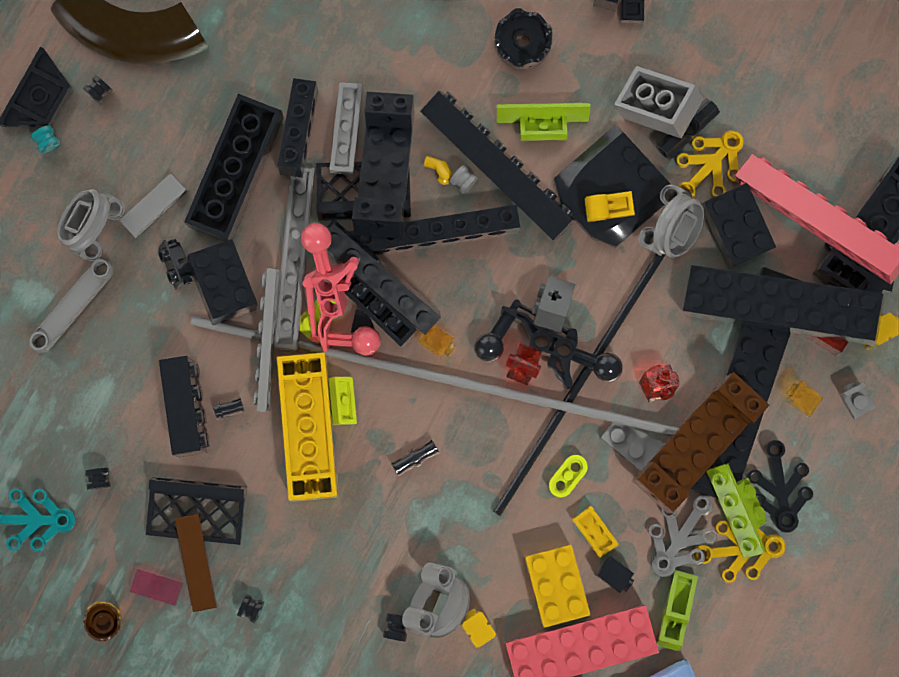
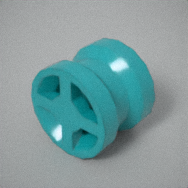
M50 125L39 128L31 135L32 140L37 142V149L41 154L54 150L61 143L54 136V130Z

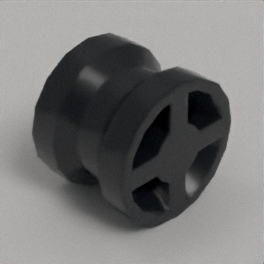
M97 75L92 77V82L89 85L83 87V90L99 104L104 101L103 97L106 94H110L113 91Z
M109 468L85 470V476L88 477L87 490L111 487V483L107 478Z
M246 594L237 616L241 618L247 617L250 622L255 624L265 601H256L251 595Z

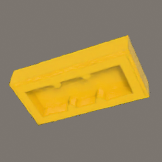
M589 506L571 519L599 559L619 545L592 506Z

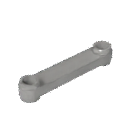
M98 259L92 263L31 335L29 343L34 351L45 353L52 348L112 277L113 266L105 259ZM101 265H107V271L104 275L97 274V269ZM44 336L46 343L43 347L38 348L36 341L39 337Z

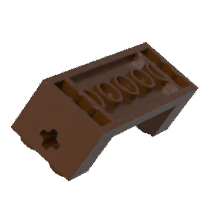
M734 372L727 375L634 477L632 482L666 513H674L690 495L687 492L745 427L754 423L770 405Z

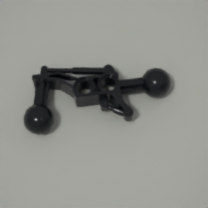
M518 299L513 301L510 308L502 306L501 316L491 332L480 335L474 344L476 356L481 360L493 362L499 359L504 351L502 339L512 323L515 322L523 327L530 340L528 351L549 359L547 363L548 369H552L556 373L565 389H570L573 384L570 375L571 361L593 369L597 378L605 382L615 381L621 376L623 371L622 361L614 353L607 352L597 356L576 348L578 344L576 329H569L563 325L561 332L567 335L563 337L535 325L534 321L527 314L517 311L518 308L530 314L533 311L531 308L520 303ZM540 337L545 338L548 345L539 347L536 345L535 340ZM566 346L569 348L570 353L563 356L558 353L557 348ZM557 362L560 363L562 371H559V369L555 366Z

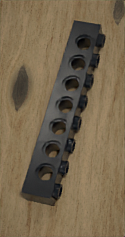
M516 204L403 222L402 238L354 235V230L349 232L375 255L519 233L521 227Z

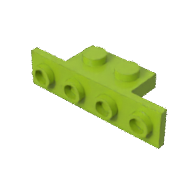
M590 103L497 104V123H520L521 141L567 140V122H589Z
M729 464L708 469V476L743 557L748 558L765 553L766 550L757 529L767 520L765 511L760 506L755 488L751 485L749 478L742 479L736 483Z

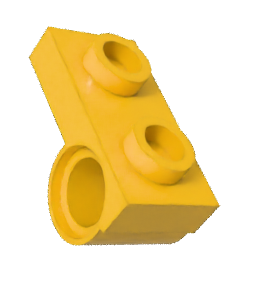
M632 191L609 195H593L585 198L588 222L635 215Z

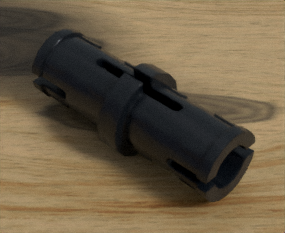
M430 440L415 450H409L407 455L392 462L391 465L397 475L400 476L415 466H421L422 462L438 454L439 451L434 442Z

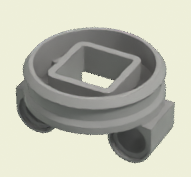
M675 185L665 186L660 193V199L666 207L662 211L655 228L646 227L641 230L638 237L639 243L660 256L666 254L670 258H675L683 255L695 243L702 229L704 209L698 199H693V195Z
M95 189L80 192L67 205L59 221L58 237L61 244L70 248L69 252L91 262L98 260L102 255V246L96 239L103 230L107 218L118 220L123 216L124 204L112 195L102 192L98 193ZM90 246L89 252L85 253V249Z
M431 562L424 565L421 572L423 582L416 590L411 606L405 610L402 617L405 628L431 638H441L452 633L461 625L469 609L470 594L465 582L455 576L457 571L451 567ZM440 593L449 595L440 617L432 613Z

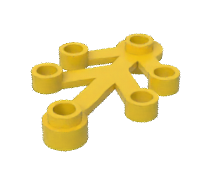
M730 130L725 132L721 138L695 137L691 147L696 152L702 151L705 147L720 148L715 154H679L676 159V165L679 168H686L689 165H705L689 182H683L678 187L688 190L693 195V198L696 193V187L712 171L713 187L710 192L713 198L718 196L714 193L715 188H720L722 194L725 193L721 160L728 154L729 170L726 173V178L729 182H736V178H731L729 173L731 171L736 173L739 171L737 152L743 147L744 140L742 135L737 131ZM733 139L735 146H729L727 141ZM695 141H701L703 146L700 148L696 147ZM679 158H686L687 163L681 164Z
M719 521L715 525L716 533L725 535L737 546L711 549L707 545H698L694 549L706 552V557L701 564L709 563L712 558L738 555L731 566L724 569L721 573V578L724 582L732 583L736 580V574L749 557H743L729 523ZM721 523L727 527L724 533L718 529ZM759 528L757 529L766 552L759 556L753 566H748L745 569L747 579H758L760 571L770 558H778L783 555L786 546L780 536L775 534L767 536ZM771 542H775L777 545L775 551L769 549ZM698 553L693 555L695 561L700 560ZM752 568L756 570V576L753 578L748 574ZM727 571H730L733 574V578L731 580H726L725 573Z

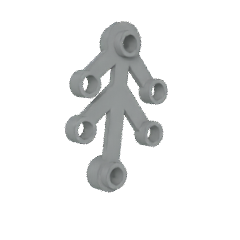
M699 495L694 499V509L680 531L676 520L677 510L668 516L662 509V514L667 520L672 542L667 552L662 538L664 536L662 526L653 524L649 528V534L654 539L657 553L652 561V568L657 575L668 577L674 573L676 567L692 563L696 565L703 563L705 556L699 549L692 550L689 555L676 557L680 549L704 543L714 544L717 541L718 536L713 529H706L703 534L688 537L700 517L709 514L713 509V503L708 496ZM705 500L707 502L704 508L698 507L699 501ZM660 528V534L657 536L653 535V530ZM713 533L714 538L710 541L706 540V535ZM700 553L701 559L694 561L693 555ZM661 561H668V566L660 568Z

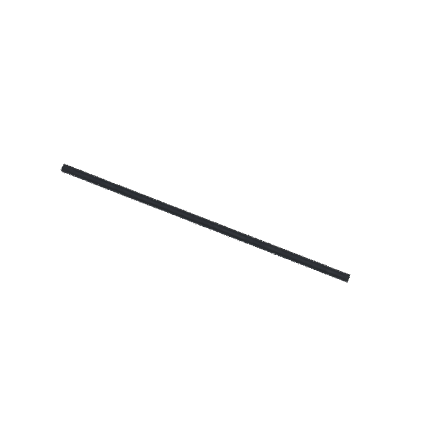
M662 254V256L654 255L592 354L599 356L605 352L666 254ZM584 366L563 401L573 403L593 369ZM556 410L494 508V513L499 516L503 514L566 414V411Z

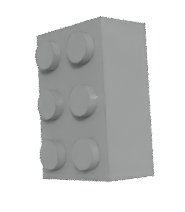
M636 66L614 105L623 119L682 138L703 98L694 84Z

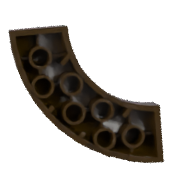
M56 0L51 6V12L70 35L85 47L109 59L125 61L136 65L167 64L169 61L189 58L209 48L182 2L153 12L129 11L114 6L105 0Z

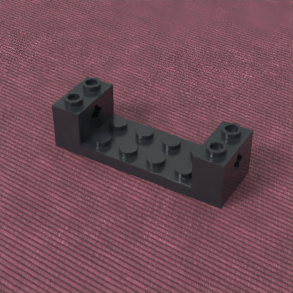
M367 92L364 111L366 129L358 197H354L352 215L354 235L402 238L415 114L414 95Z
M899 156L887 168L879 180L880 183L855 216V218L865 222L867 228L873 232L877 230L884 234L887 241L892 244L897 243L899 240ZM834 247L824 256L812 273L827 285L863 290L874 275V273Z

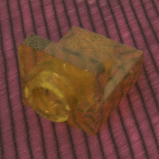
M435 325L418 341L420 345L440 359L444 355L448 357L456 346L453 344L455 337L448 335Z
M804 380L798 382V384L794 382L786 392L789 395L786 402L808 418L811 417L824 398L809 388Z

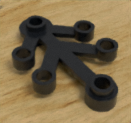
M773 440L766 444L765 454L771 459L775 485L765 479L758 470L750 471L747 474V478H749L751 484H757L778 500L779 509L767 502L763 494H756V496H760L763 500L760 506L774 517L776 528L781 532L789 533L797 528L799 523L797 514L806 501L812 499L813 490L807 486L801 487L798 490V498L789 508L788 497L800 480L808 475L809 467L805 463L795 465L793 475L785 484L781 457L785 454V446L781 441ZM771 446L778 448L776 455L770 452ZM799 466H803L805 468V473L803 475L798 473ZM753 472L759 476L756 482L751 480ZM804 489L809 491L808 498L802 496ZM784 516H787L790 519V523L788 525H784L782 523V518Z

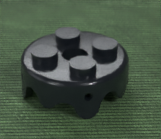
M522 8L512 10L497 25L494 37L497 54L503 62L514 68L529 69L539 65L545 60L551 49L552 28L550 24L537 12H526ZM524 35L529 38L530 42L526 46H520L516 39Z

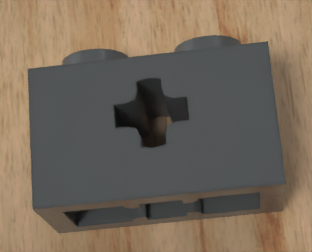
M548 276L546 285L541 284L537 297L541 298V301L536 300L532 314L536 315L534 324L561 333L576 284Z

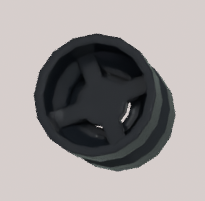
M387 613L386 621L388 624L384 630L383 638L406 642L407 633L402 622V615ZM392 624H393V625L402 626V627H401V628H399V627H394V626H392Z

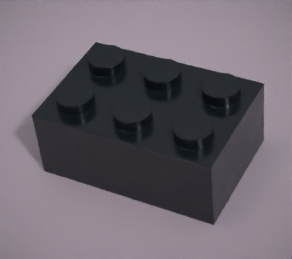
M748 183L701 203L704 209V216L728 268L776 248Z
M233 239L188 254L187 263L212 326L257 309V300Z

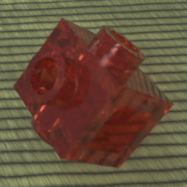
M520 343L515 354L510 353L505 364L509 368L506 377L528 386L532 377L536 379L539 374L541 365L538 363L542 352Z
M670 364L651 367L648 371L644 372L639 381L648 402L658 399L664 401L672 398L680 385L678 374L673 371Z

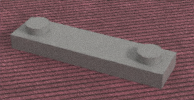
M339 82L330 173L353 175L363 84Z

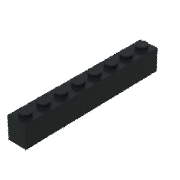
M438 91L420 112L553 241L557 240L576 220L572 216L574 212L566 204L561 206L555 200L557 195L548 187L544 189L538 183L541 180L533 172L527 173L522 168L524 164L515 155L510 157L505 152L507 147L498 139L494 141L489 136L491 132L482 123L477 125L472 120L474 115L465 107L461 109L456 104L458 100L449 91L446 93Z

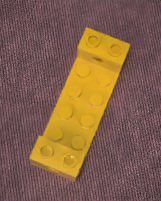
M325 352L277 357L289 501L298 502L340 498L338 474L335 471L329 402L328 357Z

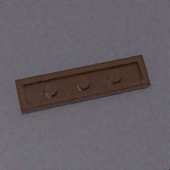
M200 514L176 517L175 523L193 612L217 608Z

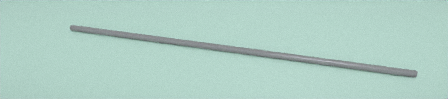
M192 316L191 325L262 341V334H259L258 330L223 322L212 326L210 319ZM298 340V350L324 353L322 345ZM329 347L328 351L325 352L327 356L670 436L679 429L678 427Z

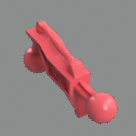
M320 223L308 225L302 231L301 243L304 249L313 253L316 270L307 274L302 283L306 288L307 308L310 316V340L321 343L323 352H327L329 346L332 345L353 347L358 354L364 356L374 354L380 348L381 338L379 332L373 327L363 326L354 333L331 332L332 319L342 316L347 306L344 291L349 290L351 285L350 279L353 277L354 271L359 264L358 258L351 257L344 264L331 266L327 249L331 244L329 229ZM313 288H315L321 311L317 329L318 333H316Z

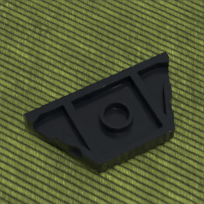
M40 47L1 114V127L41 128L48 125L51 126L69 95L72 87L44 48Z

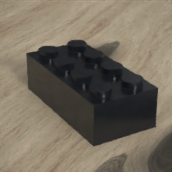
M189 356L159 360L172 455L181 458L206 454L207 448L210 447V439L208 433L204 432L203 424H207L205 410H202L200 401H203L204 398L202 387H199L197 384V378L200 377L198 363L195 364V361Z

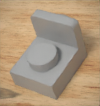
M857 381L846 385L844 387L845 392L840 394L853 419L876 408L865 389L867 386L865 382L858 384Z

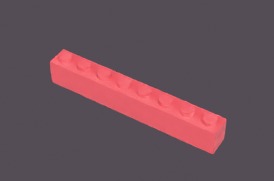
M752 154L736 173L735 178L739 186L748 183L754 196L889 284H892L899 275L898 243L892 244L887 241L886 236L880 231L875 230L873 232L867 228L866 223L861 219H853L847 215L848 213L838 205L834 207L829 204L822 194L816 193L815 195L809 191L808 186L803 182H795L790 179L787 172L782 169L776 170L767 159L763 157L758 158Z

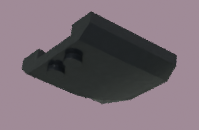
M615 125L554 177L560 205L566 204L574 212L572 216L576 219V223L591 239L611 245L613 248H617L665 206L660 199V193L665 186L671 185L629 137ZM632 191L634 216L588 222L585 205L586 197Z

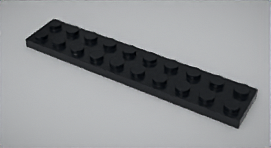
M766 267L761 268L759 274L802 281ZM742 325L725 377L734 372L768 402L791 332ZM764 412L754 423L745 427L709 469L729 464L736 483L742 480ZM706 471L690 490L719 500Z

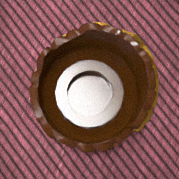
M96 602L88 607L83 620L84 629L90 638L99 642L108 641L117 635L122 626L121 613L111 603Z

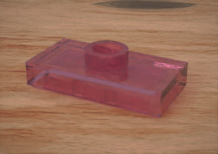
M137 569L130 592L176 606L183 582Z

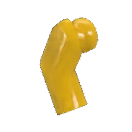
M427 155L424 167L436 170L439 175L437 180L440 184H449L452 172L447 162Z

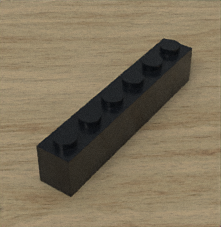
M333 219L327 226L331 233V244L327 250L343 264L351 257L358 258L359 264L354 273L426 335L441 318L440 311Z

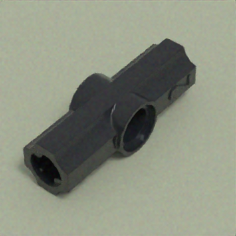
M706 98L700 104L689 124L694 132L691 134L684 133L682 138L670 134L665 136L656 145L661 155L670 161L720 114L717 105L712 100Z

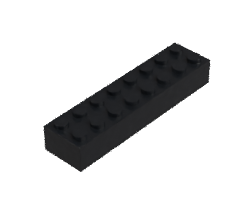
M691 265L683 312L689 317L876 346L884 305V294Z

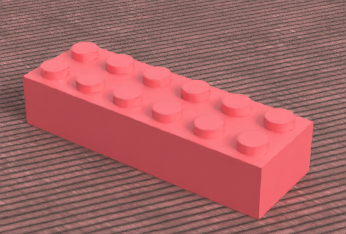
M646 605L632 607L505 642L514 677H573L659 653Z

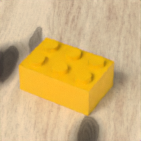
M572 545L524 557L543 628L590 616Z

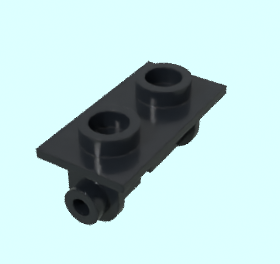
M176 239L168 242L163 240L158 247V255L161 262H164L166 265L169 283L173 284L175 290L182 283L184 285L191 284L193 282V275L188 263L179 264L178 262L186 258L180 242H177Z

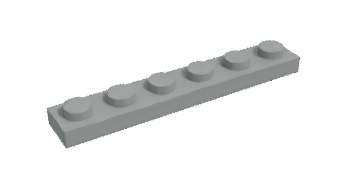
M267 268V273H263L262 287L266 288L265 297H261L260 310L264 311L263 320L259 322V334H262V344H258L257 358H260V368H256L255 381L259 382L258 391L254 393V405H257V411L263 412L270 410L274 360L273 345L280 269Z

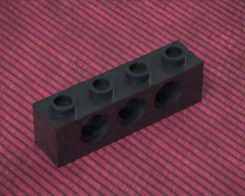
M293 78L277 164L280 175L303 178L318 97L316 81Z
M354 273L350 279L351 285L349 290L344 291L345 294L401 348H404L419 331Z

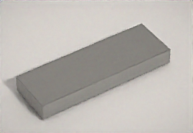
M170 173L119 221L137 238L181 198L187 190Z

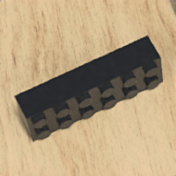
M241 94L237 95L184 223L188 228L224 242L234 239L284 116L280 109Z

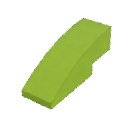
M677 570L674 571L657 635V646L678 652L682 648L698 576Z

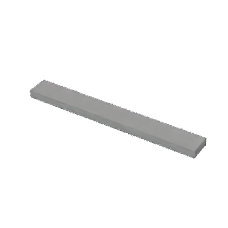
M305 167L303 178L290 176L274 350L298 351L304 289L302 283L305 278L307 250L304 249L301 243V234L303 229L310 225L315 168Z

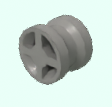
M463 165L451 177L449 183L456 185L459 188V192L465 194L475 184L478 176L471 174L468 171V167Z

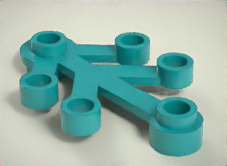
M12 489L9 492L10 501L18 503L28 515H2L0 512V526L2 524L27 525L16 536L8 538L6 542L7 548L11 551L19 550L22 547V543L41 525H51L41 537H34L30 542L32 550H44L46 544L58 532L65 533L74 528L76 523L74 513L68 509H59L49 498L46 490L37 489L33 492V500L36 503H42L52 516L42 515L25 497L23 490ZM16 491L20 493L18 500L13 498V494ZM39 492L44 493V499L41 501L37 499ZM62 516L67 518L65 525H61L59 522ZM13 539H16L18 541V546L16 548H13L11 546V541ZM38 539L42 542V546L39 549L34 545Z

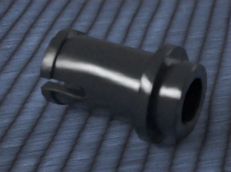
M241 397L224 403L217 402L216 405H213L217 419L221 418L224 420L226 416L245 412Z

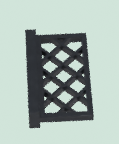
M362 161L355 162L354 169L361 173ZM316 163V212L318 221L352 219L354 201H349L344 195L351 188L358 192L359 188L355 184L360 180V174L352 182L343 174H337L327 182L322 177V170H330V163ZM410 167L404 217H411ZM340 177L349 184L341 193L332 186ZM328 189L337 195L331 202H322V195Z
M152 477L149 479L148 487L150 492L146 535L178 538L177 529L174 526L175 521L171 523L163 513L164 510L173 504L181 516H186L195 507L198 508L205 517L201 520V524L207 520L216 530L209 536L204 535L205 541L240 545L248 486ZM155 493L164 494L170 501L162 510L155 503ZM171 495H176L177 497L173 499ZM182 496L189 497L194 504L186 512L176 503ZM205 499H212L218 506L209 515L200 506V503ZM218 500H224L225 502L220 504ZM229 501L239 502V511L233 517L223 507ZM220 509L228 521L218 528L210 516ZM158 515L168 524L162 531L152 530L153 519ZM238 516V522L236 523L233 519ZM231 522L237 530L236 539L227 538L221 529ZM218 533L221 537H216L214 535Z

